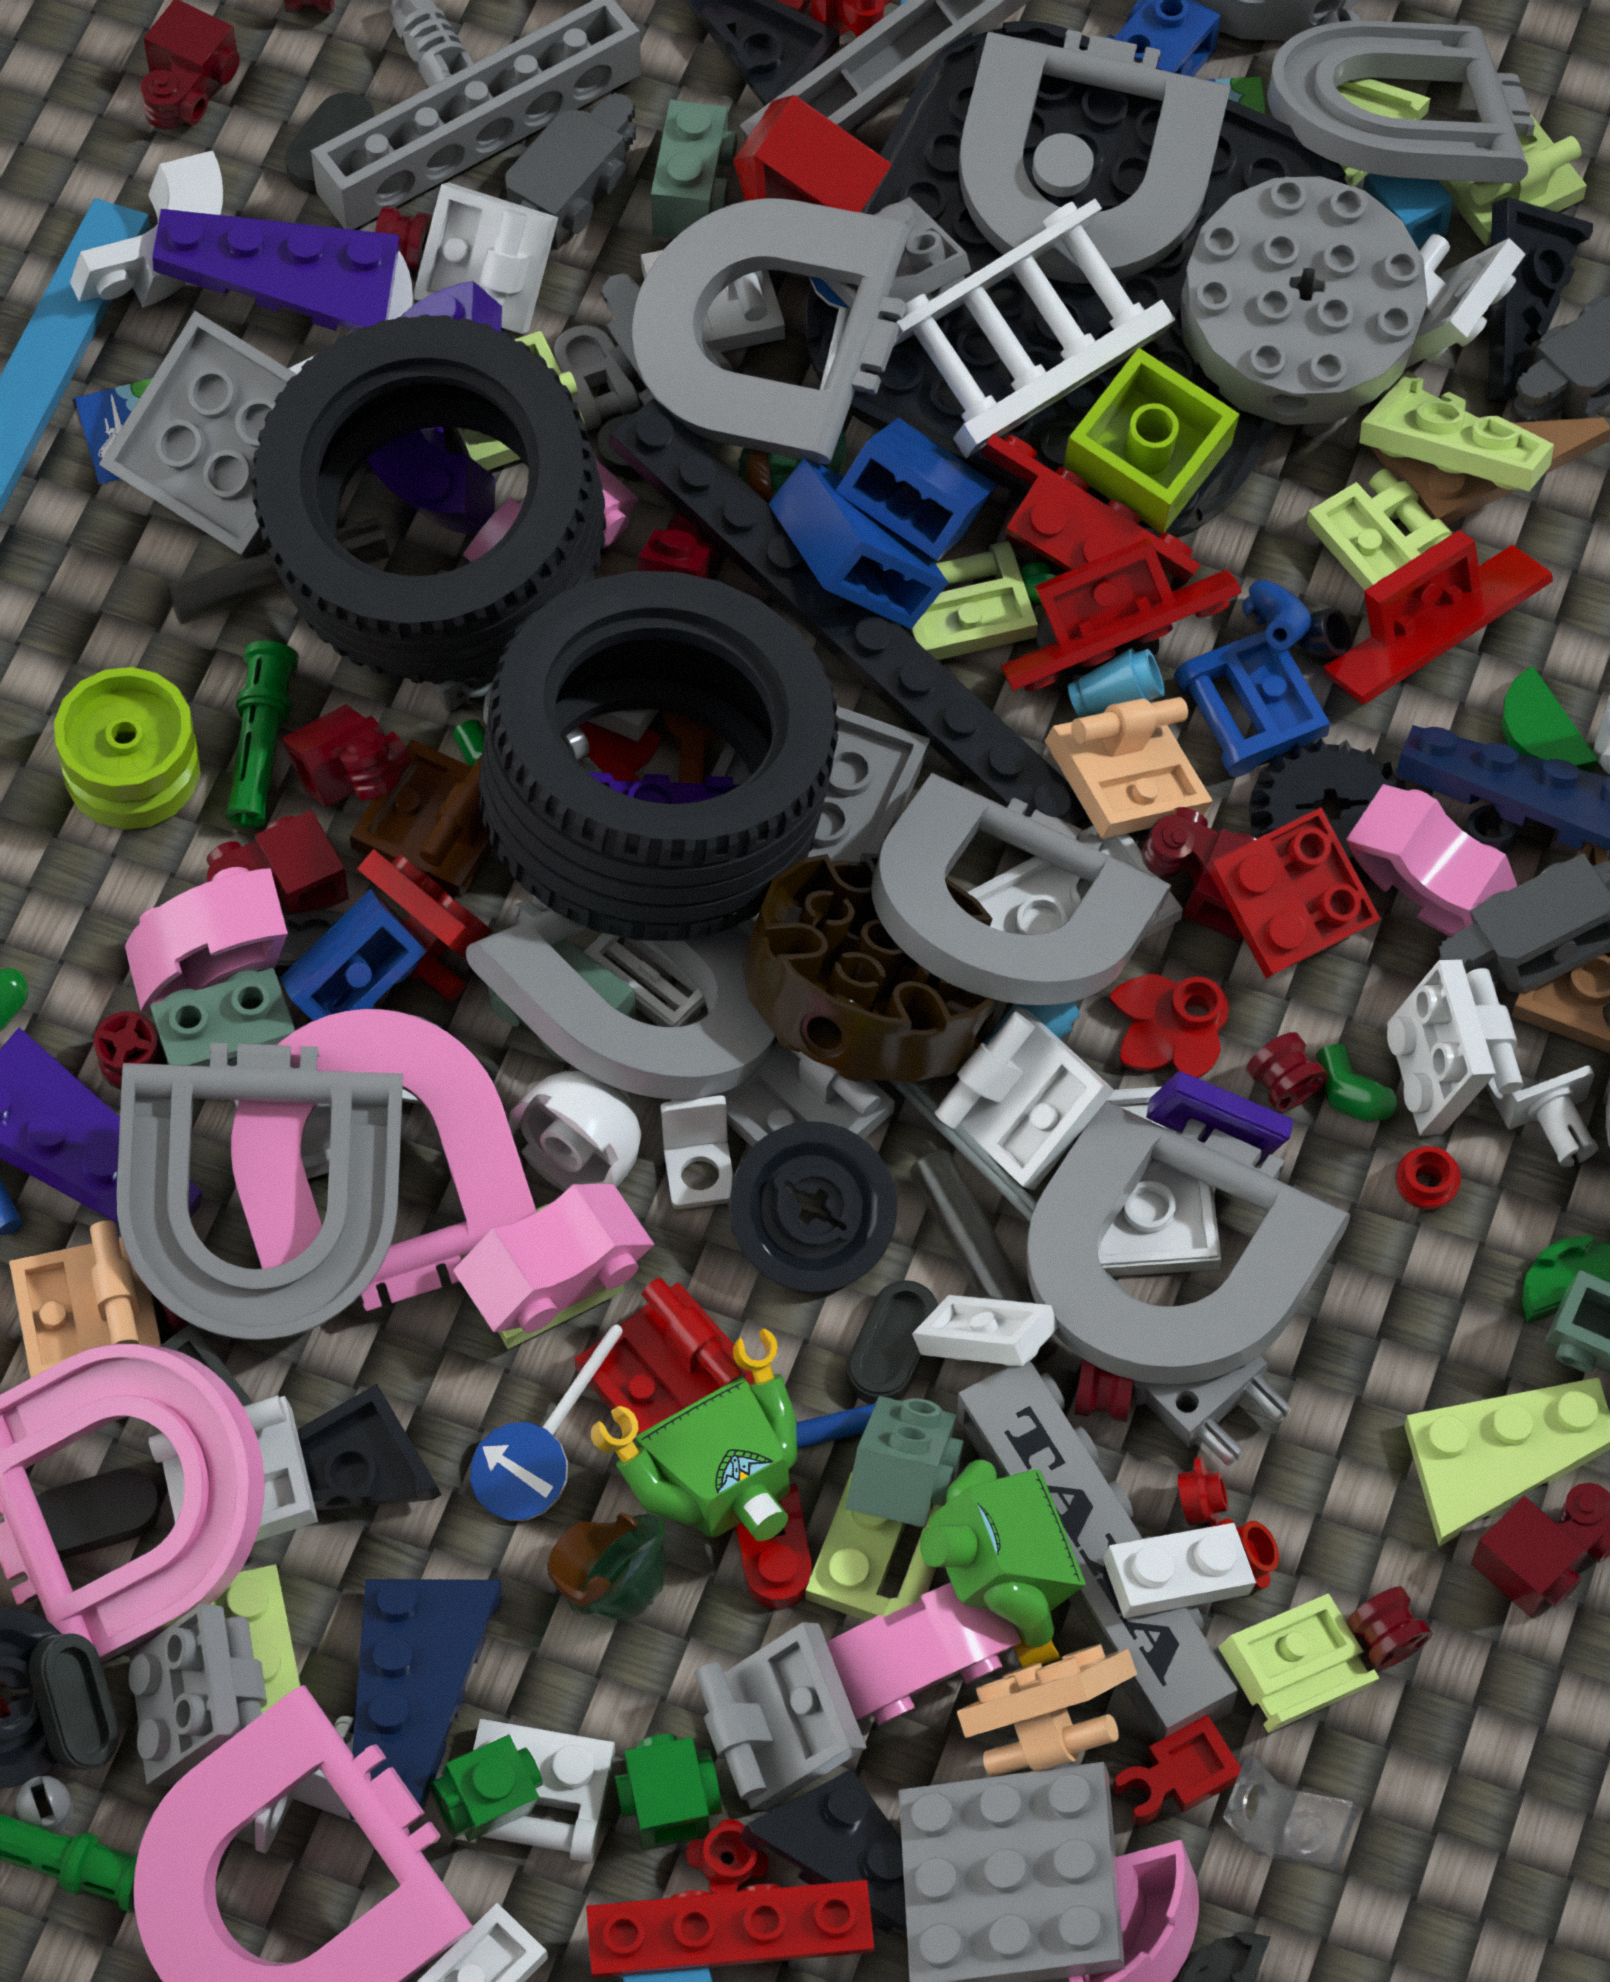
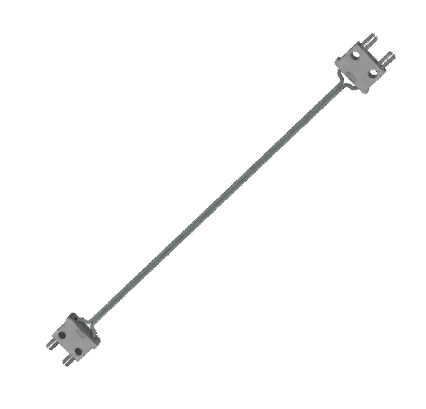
M440 570V571L438 572V574L445 573V572H447V571H446V570ZM497 670L485 673L484 677L478 679L476 677L465 679V682L447 680L443 681L442 684L426 683L440 696L444 710L452 711L456 710L470 697L478 698L486 695L489 686L493 684V682H489L494 679ZM588 756L581 759L585 765L580 760L577 761L587 772L604 773ZM750 919L739 923L737 927L751 939L756 923ZM889 1081L1031 1222L1037 1202L961 1126L957 1125L953 1129L943 1123L934 1113L939 1105L916 1082ZM1104 1270L1107 1277L1119 1290L1132 1297ZM1260 1355L1242 1366L1241 1369L1203 1381L1181 1384H1158L1134 1380L1133 1399L1137 1405L1146 1404L1188 1448L1200 1439L1226 1466L1234 1464V1461L1238 1460L1242 1455L1243 1449L1217 1423L1248 1396L1275 1423L1283 1420V1416L1286 1417L1291 1410V1406L1265 1381L1267 1362ZM1188 1407L1192 1408L1194 1411L1190 1413H1185L1180 1411V1409Z

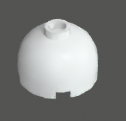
M564 1071L548 1076L529 1091L510 1111L509 1127L512 1135L521 1128L523 1136L528 1141L527 1146L521 1151L528 1163L548 1182L564 1192L573 1184H614L617 1187L628 1175L637 1160L641 1130L628 1093L605 1084L582 1071Z

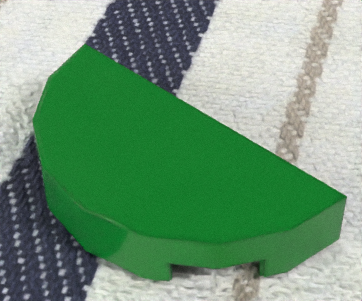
M1532 665L1518 675L1511 684L1503 702L1501 729L1508 745L1520 754L1546 761L1550 759L1565 760L1574 764L1580 770L1595 771L1598 762L1597 757Z
M1583 1235L1560 1239L1542 1250L1524 1280L1521 1302L1527 1324L1557 1313L1569 1283L1579 1270L1610 1283V1244L1596 1242L1593 1236Z

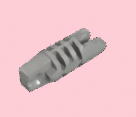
M392 0L390 11L394 18L393 25L401 43L410 58H412L414 65L419 70L428 88L474 64L445 14L437 8L432 0Z

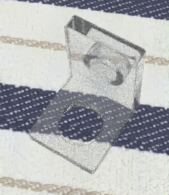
M1246 1756L1223 1818L1255 1855L1335 1870L1342 1857L1358 1813V1808L1352 1801L1283 1789L1257 1758ZM1256 1784L1259 1792V1802L1254 1817L1249 1821L1246 1813L1247 1798L1250 1790Z

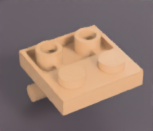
M1176 697L1152 703L1147 699L1141 698L1109 705L1104 713L1077 718L1073 722L1055 725L1050 730L1045 743L1101 839L1153 828L1158 820L1165 816H1171L1173 810L1178 807L1193 809L1204 816L1213 802L1168 727L1169 724L1183 722L1187 719L1188 707L1183 698Z
M100 1221L90 1227L91 1244L9 1261L30 1378L71 1356L99 1346L112 1344L162 1345L152 1292L143 1283L134 1269L125 1250L122 1237L118 1238L115 1222Z
M1097 1644L1067 1654L1062 1657L1063 1660L1042 1667L1041 1663H1036L1002 1675L1003 1679L976 1688L979 1700L956 1711L965 1738L1010 1724H1014L1019 1738L1017 1742L984 1752L983 1763L990 1777L1002 1776L1029 1767L1033 1771L1050 1769L1076 1761L1079 1752L1117 1741L1119 1736L1118 1727L1110 1714L1072 1725L1067 1707L1086 1702L1138 1675L1129 1648L1105 1655L1102 1645Z

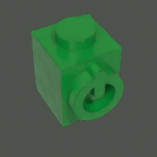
M510 1734L446 1763L440 1777L430 1782V1789L439 1814L451 1835L458 1837L464 1834L467 1841L470 1842L531 1813L540 1798L536 1788L542 1786L543 1782L538 1766L530 1751L526 1747L517 1751Z
M660 1734L641 1740L637 1743V1748L625 1750L627 1774L615 1776L616 1790L622 1817L635 1815L642 1850L706 1838L710 1832L709 1816L722 1814L720 1791L710 1749L695 1751L693 1737L677 1740L675 1735Z

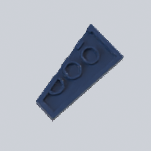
M1412 725L1400 755L1396 772L1397 776L1466 804L1475 803L1480 798L1492 802L1495 810L1500 813V818L1522 827L1532 820L1546 824L1559 830L1558 842L1580 851L1586 846L1587 842L1610 851V776L1606 777L1580 770L1574 764L1565 760L1550 759L1546 761L1520 754L1505 744H1483L1460 738L1450 730L1441 727L1423 728Z
M366 1579L352 1753L356 1758L365 1751V1748L377 1744L387 1759L370 1772L371 1778L374 1779L386 1769L393 1767L423 1811L431 1792L430 1782L435 1780L446 1751V1738L454 1717L458 1718L466 1696L465 1686L474 1663H478L486 1642L485 1632L491 1615L496 1614L502 1598L501 1580ZM349 1812L350 1820H355L354 1817H353V1816L351 1815V1813Z

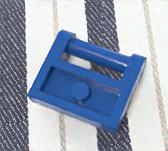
M1266 630L1192 658L1180 665L1174 673V678L1184 694H1191L1223 751L1221 761L1231 777H1239L1251 772L1261 762L1274 758L1276 754L1281 755L1291 751L1296 743L1304 746L1320 738L1327 737L1329 733L1330 722L1288 649L1278 650L1270 646L1265 639ZM1226 675L1259 734L1244 739L1212 683L1213 680Z

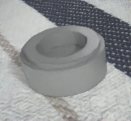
M1059 133L1045 138L1037 146L1034 153L1032 174L1035 182L1043 191L1053 196L1068 197L1081 192L1088 185L1091 178L1094 161L1092 151L1081 138L1075 135Z

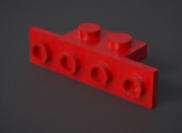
M993 433L981 452L982 456L1031 486V489L1004 532L1065 571L1069 572L1146 538H1149L1153 543L1163 570L1185 584L1194 576L1201 565L1190 558L1193 553L1192 549L1178 538L1164 532L1158 538L1139 526L1140 516L1129 507L1115 500H1110L1106 505L1087 493L1088 483L1075 473L1062 467H1058L1056 472L1036 461L1035 458L1038 455L1036 450L1021 439L1007 434L1003 440Z
M1458 530L1364 591L1371 636L1324 666V674L1362 705H1365L1552 583V572L1513 544L1478 566L1475 540L1461 530Z
M1146 538L1034 586L1057 642L1005 663L1000 667L1012 691L1024 687L1025 691L1038 690L1055 682L1059 678V671L1081 663L1083 667L1100 664L1116 654L1115 647L1138 638L1139 642H1149L1163 637L1172 631V623L1192 614H1195L1197 618L1217 614L1230 605L1229 599L1241 594L1242 590L1236 578L1226 569L1172 592L1153 543L1149 538Z
M867 1880L783 1888L774 1884H758L743 1888L740 1892L718 1894L692 1890L674 1894L671 1898L586 1906L592 1978L874 1952Z

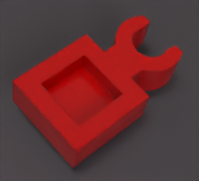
M1206 1715L1149 1746L1147 1756L1154 1767L1148 1769L1142 1766H1133L1124 1769L1115 1777L1112 1789L1116 1795H1119L1129 1788L1138 1787L1148 1794L1149 1800L1133 1809L1131 1815L1134 1825H1143L1157 1817L1163 1801L1173 1797L1182 1813L1242 1781L1244 1772L1212 1720Z

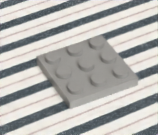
M194 311L99 465L250 560L263 539L261 528L255 516L256 508L252 500V492L255 490L252 482V471L256 468L253 457L254 452L260 447L258 441L259 432L265 427L266 422L264 419L266 415L276 405L275 399L277 395L287 386V381L297 374Z
M837 706L836 715L839 718L837 734L839 736L834 754L833 768L821 818L808 857L828 854L831 862L839 860L859 862L862 853L880 854L883 842L899 819L930 752V738ZM727 742L711 776L733 777L734 784H742L751 777V774L742 758Z
M1104 1762L899 1790L910 1982H1035L1125 1970L1109 1772Z

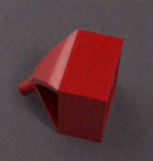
M795 95L773 100L733 160L745 201L788 199L858 213L862 211L892 165Z

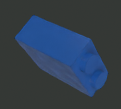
M897 418L867 440L835 492L938 561L967 535L998 487V484L900 418Z
M804 457L768 505L823 589L912 629L946 587L948 581L928 554L835 492L844 476Z

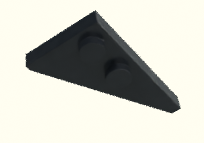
M684 0L764 106L832 57L840 47L839 31L776 0Z
M1506 197L1492 203L1491 247L1510 238L1525 253V256L1512 273L1516 278L1513 287L1501 300L1490 305L1488 401L1501 404L1513 398L1518 378L1522 377L1523 372L1527 373V370L1530 368L1524 362L1533 342L1541 339L1547 332L1560 304L1561 290L1569 284L1575 271L1570 262L1579 243L1590 239L1593 233V223L1511 197Z
M378 1384L297 1429L316 1511L428 1501L441 1496L438 1486Z
M852 1769L746 1825L740 1836L746 1846L757 1852L760 1846L764 1845L802 1869L797 1878L809 1885L867 1880L872 1924L887 1934L890 1933L894 1926L907 1935L902 1839Z

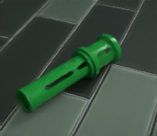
M256 641L245 647L243 660L248 666L245 689L238 692L236 708L242 717V726L225 818L230 819V823L245 828H256L265 824L266 803L274 764L277 735L280 724L290 716L292 702L287 696L290 674L297 670L299 662L297 651L290 646L274 641Z
M0 1814L1 1861L58 1879L59 1885L69 1894L77 1896L86 1891L119 1902L121 1911L130 1914L135 1912L134 1876L138 1852L133 1855L100 1844L99 1837L89 1832L79 1833L73 1838Z

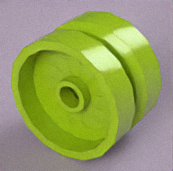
M126 667L107 669L80 681L63 698L54 720L55 746L62 765L66 789L78 810L98 824L122 830L154 826L174 816L192 798L201 775L199 750L194 734L190 707L178 687L158 673Z

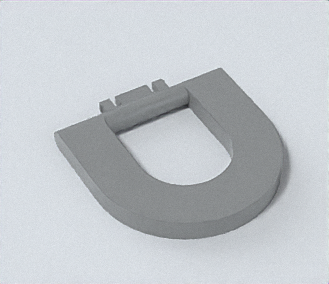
M1365 20L1335 22L1316 26L1293 36L1280 47L1275 55L1267 92L1270 110L1276 120L1291 126L1304 147L1324 158L1368 173L1412 179L1517 183L1523 180L1528 173V165L1518 136H1532L1535 124L1533 118L1530 117L1531 112L1523 89L1520 87L1519 77L1513 73H1496L1483 32L1476 26ZM1362 78L1465 82L1470 85L1482 123L1399 119L1381 116L1352 104L1340 94L1336 87L1345 82Z
M1067 30L1063 48L988 31L963 128L959 154L960 188L969 214L980 232L1000 253L1005 255L1047 229L1043 221L1061 208L1049 202L1034 188L1027 176L1023 161V152L1043 75H1048L1162 101L1152 151L1142 184L1124 203L1112 209L1099 212L1091 224L1084 228V230L1117 280L1136 275L1165 259L1187 237L1201 212L1231 85L1156 69L1157 63L1160 60V50L1146 47L1142 63H1137L1134 61L1137 44L1091 34L1088 49L1082 51L1079 49L1082 32ZM1063 242L1034 259L1047 278L1071 283H1090Z
M788 199L744 201L721 208L699 219L675 237L662 251L650 268L639 291L633 315L632 340L637 365L644 381L658 402L693 433L725 444L801 460L805 457L815 463L829 464L855 391L876 395L881 380L879 376L866 373L865 370L885 371L899 331L897 323L882 319L887 317L902 320L907 308L903 300L890 298L888 295L911 232L910 227L895 219ZM762 270H781L858 285L859 288L823 390L734 373L713 364L704 352L702 329L708 309L717 295L736 279Z
M931 773L885 838L872 875L871 890L875 910L882 925L895 943L915 962L944 981L968 992L1008 1003L1023 1005L1070 1003L1094 995L1110 985L1122 972L1161 910L1170 891L1171 884L1101 852L1105 840L1090 833L1084 843L1079 842L1078 839L1082 829L1068 822L1043 814L1037 808L1031 817L1024 816L1028 804L1021 800L1011 799L1006 808ZM979 831H983L1093 884L1072 917L1062 927L1044 934L1022 935L995 929L970 916L952 898L945 878L974 836Z
M535 896L532 902L526 899L515 904L512 914L520 924L474 942L467 947L466 958L471 969L547 1046L583 1073L624 1091L664 1099H695L723 1093L742 1084L754 1075L767 1057L776 1036L748 998L742 963L750 939L737 926L716 934L688 940L652 941L696 984L707 1004L708 1015L696 1023L680 1027H662L646 1024L624 1015L608 1004L550 946L589 928L554 912Z
M211 1043L209 1052H211L210 1066L123 1063L117 1175V1216L121 1237L129 1259L139 1277L152 1294L170 1311L202 1330L219 1336L249 1341L275 1340L308 1332L327 1323L352 1305L368 1288L379 1272L389 1251L396 1227L403 1073L317 1070L319 1052L318 1047L301 1046L300 1067L294 1069L291 1067V1046L238 1044L237 1065L235 1066L227 1065L228 1043ZM193 1099L332 1104L327 1212L317 1237L298 1257L273 1268L247 1269L234 1266L219 1259L198 1238L189 1213Z
M1106 1101L1084 1128L1036 1204L1028 1232L1027 1270L1029 1285L1036 1304L1051 1305L1059 1326L1054 1334L1070 1350L1096 1367L1117 1376L1148 1383L1181 1384L1208 1380L1244 1366L1267 1350L1277 1340L1293 1318L1343 1236L1349 1223L1350 1213L1277 1180L1279 1175H1282L1285 1161L1270 1154L1261 1168H1255L1261 1157V1149L1217 1129L1213 1130L1205 1143L1200 1142L1206 1132V1124L1191 1118L1187 1121L1186 1127L1181 1135ZM1155 1159L1268 1212L1226 1281L1209 1296L1187 1305L1157 1306L1138 1301L1126 1295L1107 1277L1098 1257V1249L1103 1237Z

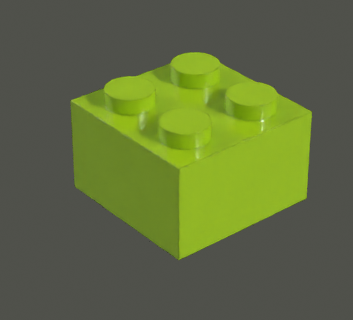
M1138 347L1070 435L1063 468L1081 477L1089 486L1110 500L1118 501L1132 509L1140 516L1143 522L1158 532L1165 533L1232 445L1240 414Z

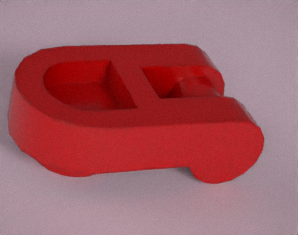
M796 1483L790 1484V1492L784 1499L778 1501L788 1515V1521L783 1528L784 1535L775 1536L766 1541H757L743 1523L735 1526L747 1589L759 1604L771 1609H786L798 1604L805 1597L806 1588L812 1575V1562Z

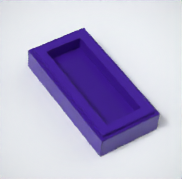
M1178 1071L1149 1099L1146 1118L1179 1133H1182L1187 1121L1191 1118L1206 1124V1132L1200 1140L1203 1143L1207 1141L1213 1130L1217 1129L1261 1149V1157L1256 1164L1257 1166H1260L1270 1154L1272 1155L1290 1139L1293 1119L1182 1071Z

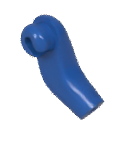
M1258 580L1251 584L1248 590L1249 596L1242 602L1244 615L1248 618L1251 613H1254L1257 616L1255 624L1264 625L1268 623L1265 639L1273 648L1286 650L1298 643L1311 625V616L1306 606L1289 590L1275 582Z

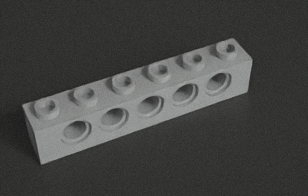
M593 0L311 150L316 193L344 229L353 230L378 217L382 207H396L547 126L561 111L578 109L641 75L639 29L615 0Z

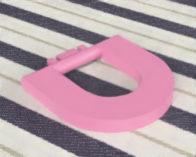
M360 1009L344 1011L312 1021L294 1031L277 1044L291 1046V1067L294 1069L300 1067L301 1046L318 1047L319 1052L317 1070L403 1073V1089L411 1093L424 1105L432 1117L466 1221L390 1245L379 1272L361 1295L364 1302L362 1305L366 1312L382 1307L376 1288L380 1283L386 1284L391 1303H396L442 1288L436 1269L440 1264H445L451 1284L460 1282L453 1269L462 1261L461 1257L466 1256L493 1227L513 1224L536 1213V1208L496 1087L478 1059L448 1032L428 1021L405 1013L383 1009ZM239 1101L231 1134L232 1168L239 1197L262 1269L273 1268L298 1257L312 1244L322 1228L301 1154L305 1126L319 1103Z
M112 1344L85 1350L71 1356L0 1395V1517L4 1515V1522L0 1523V1563L7 1580H14L27 1574V1581L11 1589L17 1605L32 1603V1600L39 1598L47 1621L62 1634L73 1633L88 1639L97 1650L102 1664L160 1634L199 1604L210 1605L231 1585L245 1564L259 1530L264 1504V1468L259 1442L246 1410L234 1392L211 1369L184 1353L166 1347L141 1344ZM125 1417L142 1419L158 1428L169 1439L178 1454L184 1475V1498L181 1512L169 1535L156 1548L73 1592L25 1470L38 1461L118 1419Z
M305 1685L288 1693L184 1775L163 1798L145 1830L135 1866L134 1907L143 1946L162 1982H406L474 1928L422 1854L423 1850L439 1840L441 1837L432 1822L424 1824L413 1834L409 1832L408 1826L419 1819L425 1812L393 1767L386 1769L376 1778H371L370 1772L387 1759L377 1744L371 1745L355 1758ZM320 1769L395 1876L400 1886L311 1956L294 1963L268 1961L255 1956L243 1948L224 1925L216 1900L215 1885L218 1866L225 1849L244 1827Z

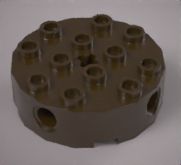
M862 853L859 862L843 860L831 862L828 854L803 858L785 872L773 878L761 906L742 968L750 1002L773 1033L776 1034L777 1040L782 1046L792 1051L802 1052L813 1061L834 1068L841 1077L850 1081L875 1079L911 1083L933 1077L948 1076L968 1061L980 1044L984 1042L999 1001L968 992L935 976L910 958L890 937L877 915L872 899V875L879 854ZM945 878L948 891L955 902L970 916L990 926L993 918L975 897Z

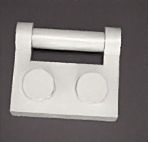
M480 1719L473 1751L510 1734L517 1751L526 1747L533 1756L540 1771L543 1785L536 1788L540 1797L536 1805L579 1812L575 1825L523 1816L480 1837L570 1852V1860L591 1863L595 1852L615 1755V1742ZM464 1834L454 1837L457 1840L467 1841ZM477 1838L474 1839V1840H472V1841H470V1842L476 1843Z

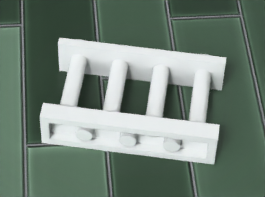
M1093 199L1077 209L1073 202L1062 206L1043 221L1047 229L931 301L928 300L925 294L906 303L907 308L903 319L896 322L899 331L893 347L915 334L964 408L965 412L961 416L966 423L956 433L953 440L965 458L984 448L993 433L998 437L1008 433L1132 355L1138 347L1141 349L1162 336L1175 321L1163 300H1160L1146 310L1143 309L1140 302L1133 304L1094 246L1084 228L1091 224L1102 209L1096 199ZM1062 242L1113 317L1109 323L1114 330L1095 341L1091 333L1083 334L1034 260ZM1012 273L1016 275L1064 348L1060 354L1065 361L1047 372L1041 364L1037 366L1033 364L985 291ZM962 304L966 305L1015 379L1011 383L1015 392L996 403L992 395L984 396L936 323V320Z

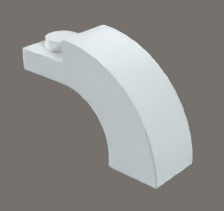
M213 150L159 164L148 194L156 211L158 223L161 209L221 214L223 184L220 168ZM158 224L143 235L81 251L70 280L78 301L82 302L97 297L110 300L122 296L133 288L143 308L169 297L187 282L153 271L152 255Z

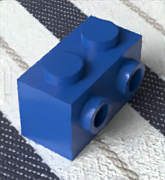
M1138 0L1131 9L1125 26L1116 36L1110 34L1105 38L1137 44L1135 58L1142 61L1146 47L1159 49L1160 60L1157 63V68L1194 77L1216 52L1221 15L1196 0Z
M369 889L280 979L290 999L315 1021L344 1011L373 1009L374 1003L390 987L402 982L413 972L420 958L427 950L415 930L372 889Z

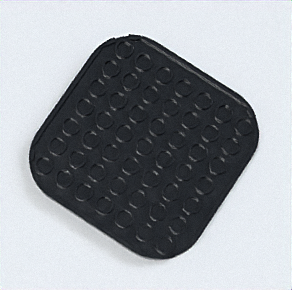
M1013 21L1004 22L1001 29L989 32L1063 48L1065 34L1068 29L1043 22ZM970 32L957 39L938 54L927 67L880 153V156L892 165L860 212L875 215L884 207L910 197L967 253L971 272L964 275L965 279L1003 256L984 237L971 218L963 199L959 180V154L963 128L988 32L974 37ZM1082 35L1079 49L1082 51L1088 49L1089 37ZM1134 57L1135 62L1142 63V60ZM1043 75L1023 152L1024 167L1030 182L1045 199L1058 207L1073 202L1077 209L1093 199H1096L1102 208L1100 212L1124 203L1138 190L1144 180L1161 113L1162 101ZM1228 99L1206 196L1195 225L1181 244L1165 259L1138 274L1118 280L1133 304L1140 302L1143 309L1146 310L1160 300H1163L1175 318V321L1162 336L1141 349L1240 414L1232 445L1165 531V533L1170 535L1183 533L1203 525L1222 513L1236 500L1250 480L1278 422L1238 409L1219 393L1220 387L1205 375L1200 364L1196 365L1183 342L1180 295L1187 276L1186 269L1201 227L1231 196L1273 178L1321 176L1348 185L1345 180L1346 173L1341 165L1304 147L1291 126ZM1059 133L1071 134L1081 138L1091 149L1094 160L1088 185L1081 192L1068 197H1058L1046 193L1037 185L1032 174L1034 153L1037 146L1045 138ZM1014 273L985 290L1035 366L1041 364L1047 372L1065 361L1060 354L1064 350L1063 346ZM1047 278L1084 335L1091 333L1095 341L1114 330L1109 323L1113 319L1112 315L1090 283H1071ZM811 285L806 308L805 337L812 366L819 380L822 381L839 309L828 305L816 294L813 285ZM965 304L960 305L936 320V323L985 397L992 395L996 403L1015 392L1011 386L1015 379ZM915 334L892 348L884 372L865 370L866 373L879 376L881 383L877 394L869 395L868 393L855 391L848 413L880 431L895 419L900 418L993 482L1021 495H1027L1031 486L982 456L981 452L984 448L965 458L953 440L956 433L966 423L961 416L965 410ZM1132 355L1000 438L1004 440L1007 434L1015 436L1036 450L1038 453L1035 458L1036 461L1056 472L1058 467L1063 468L1070 435ZM1089 486L1087 493L1106 505L1109 503V498ZM1142 520L1139 522V526L1159 537L1161 535L1160 532Z

